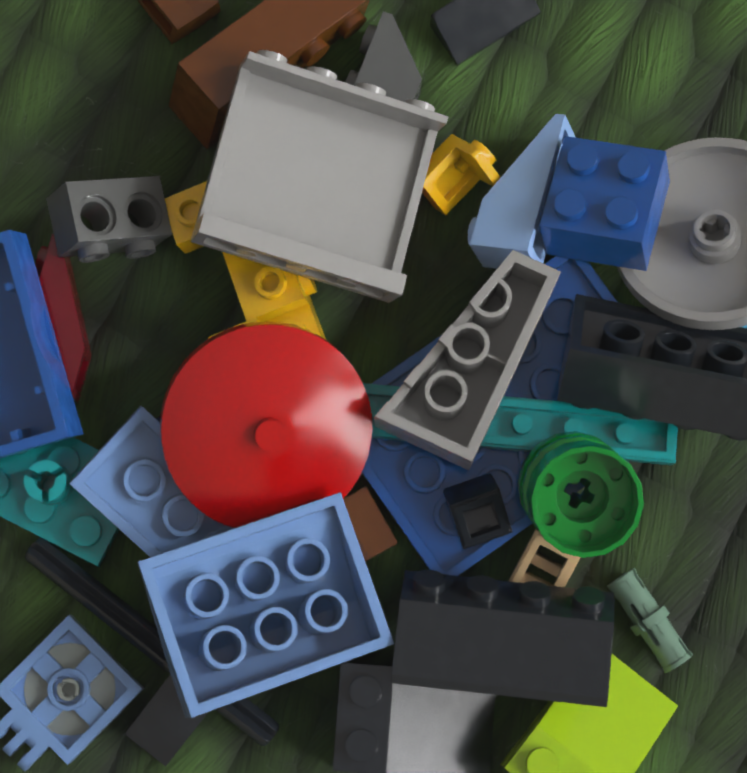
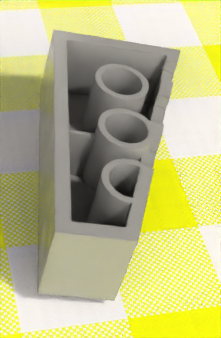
M512 250L472 298L465 310L442 334L436 345L422 362L413 369L404 380L402 386L375 415V427L464 469L470 470L552 295L561 271Z

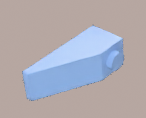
M555 114L483 197L477 217H473L470 221L468 244L483 267L497 269L512 250L544 263L546 250L539 225L564 137H575L565 114Z

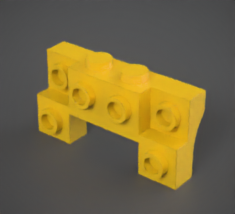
M207 181L164 198L176 245L185 254L204 247L190 241ZM222 252L246 322L238 325L266 321L281 322L307 329L326 340L310 295L317 293L316 284L313 279Z

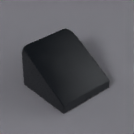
M484 474L443 490L463 549L512 533L500 489L492 474Z

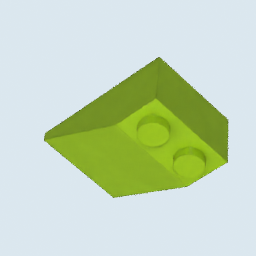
M612 654L607 707L548 701L500 765L510 773H635L678 705Z

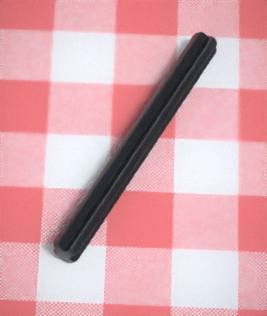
M38 538L29 547L24 556L27 562L170 674L155 625L47 540ZM247 698L215 709L260 746L269 744L279 731L280 726L278 722Z

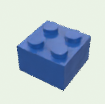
M565 136L539 225L546 254L647 271L670 184L666 151Z

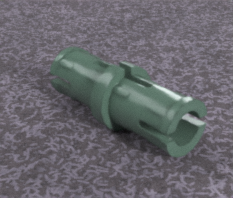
M635 568L607 585V588L614 593L615 598L632 621L633 625L630 626V629L635 636H642L665 673L674 670L693 656L691 650H688L668 620L667 616L670 612L665 605L659 607L638 576Z

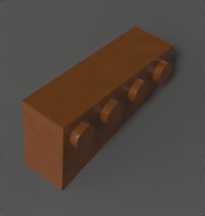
M264 0L178 63L168 106L208 150L219 141L239 66L249 51L257 53L259 50L273 51L286 57L288 64L303 69L306 66L309 67L320 60L329 50L330 46L340 37L347 39L364 25L367 20L364 14L370 0Z

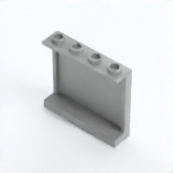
M259 50L257 53L249 51L239 66L190 242L387 303L402 296L407 275L401 273L436 136L438 131L447 124L448 116L434 112V106L421 100L407 99L403 102L387 97L384 89L373 84L358 83L354 86L336 80L337 75L334 72L321 67L312 66L306 70L288 64L286 57L273 51Z

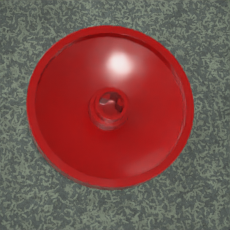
M268 321L252 322L226 329L212 336L192 351L182 362L167 388L160 418L162 449L168 469L176 485L183 495L202 513L232 528H238L340 492L344 499L364 469L369 455L373 429L371 407L366 389L358 373L345 356L330 342L307 329L291 324Z

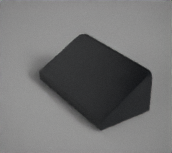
M453 0L431 15L430 27L458 66L539 15L541 11L535 0Z

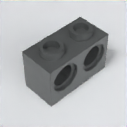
M160 176L65 182L46 198L59 258L78 256L79 262L88 263L103 260L109 257L110 253L125 252L126 258L129 259L146 257L156 252L155 247L172 235ZM128 213L137 219L139 227L131 222ZM81 216L90 221L93 231L83 224Z

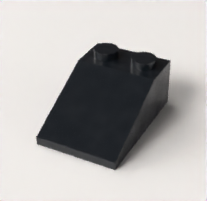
M341 663L333 760L334 771L360 773H490L495 695L391 683L392 665Z

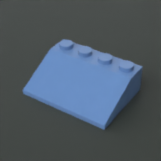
M341 492L137 562L167 665L185 718L201 715L394 644Z

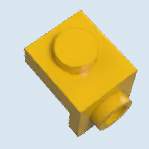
M451 134L432 153L422 193L436 210L447 215L479 180L492 187L501 178L492 166L496 159L481 142L473 140L471 143H468Z

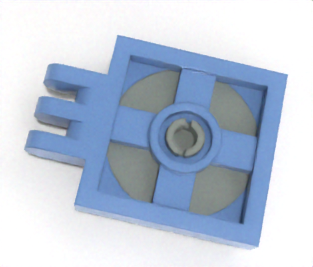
M68 615L0 683V697L12 708L0 720V739L6 735L10 728L16 733L2 750L11 757L26 743L31 750L25 753L17 763L24 772L49 748L67 765L71 764L145 688L73 615Z

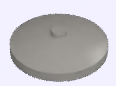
M714 137L687 141L664 150L667 156L670 184L647 271L617 266L618 272L626 287L642 305L672 323L701 330H724L746 326L747 141Z

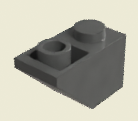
M383 11L378 25L369 24L363 36L359 53L366 56L360 71L351 70L345 83L354 86L358 83L373 84L384 89L387 97L403 102L407 99L418 100L421 93V75L393 15Z

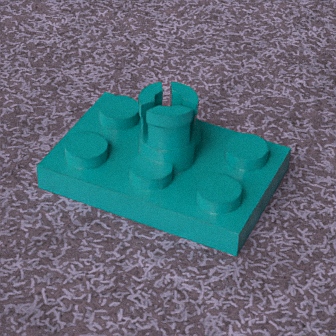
M73 437L0 458V517L98 567L101 566L119 531V528L69 484L75 475L99 451L98 449Z

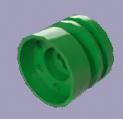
M578 431L554 434L537 444L523 461L517 482L520 504L542 537L560 552L581 558L605 555L623 545L638 527L644 507L642 483L632 465L598 437ZM581 482L585 486L581 494L572 492L569 495L565 491V486L568 483L577 485Z

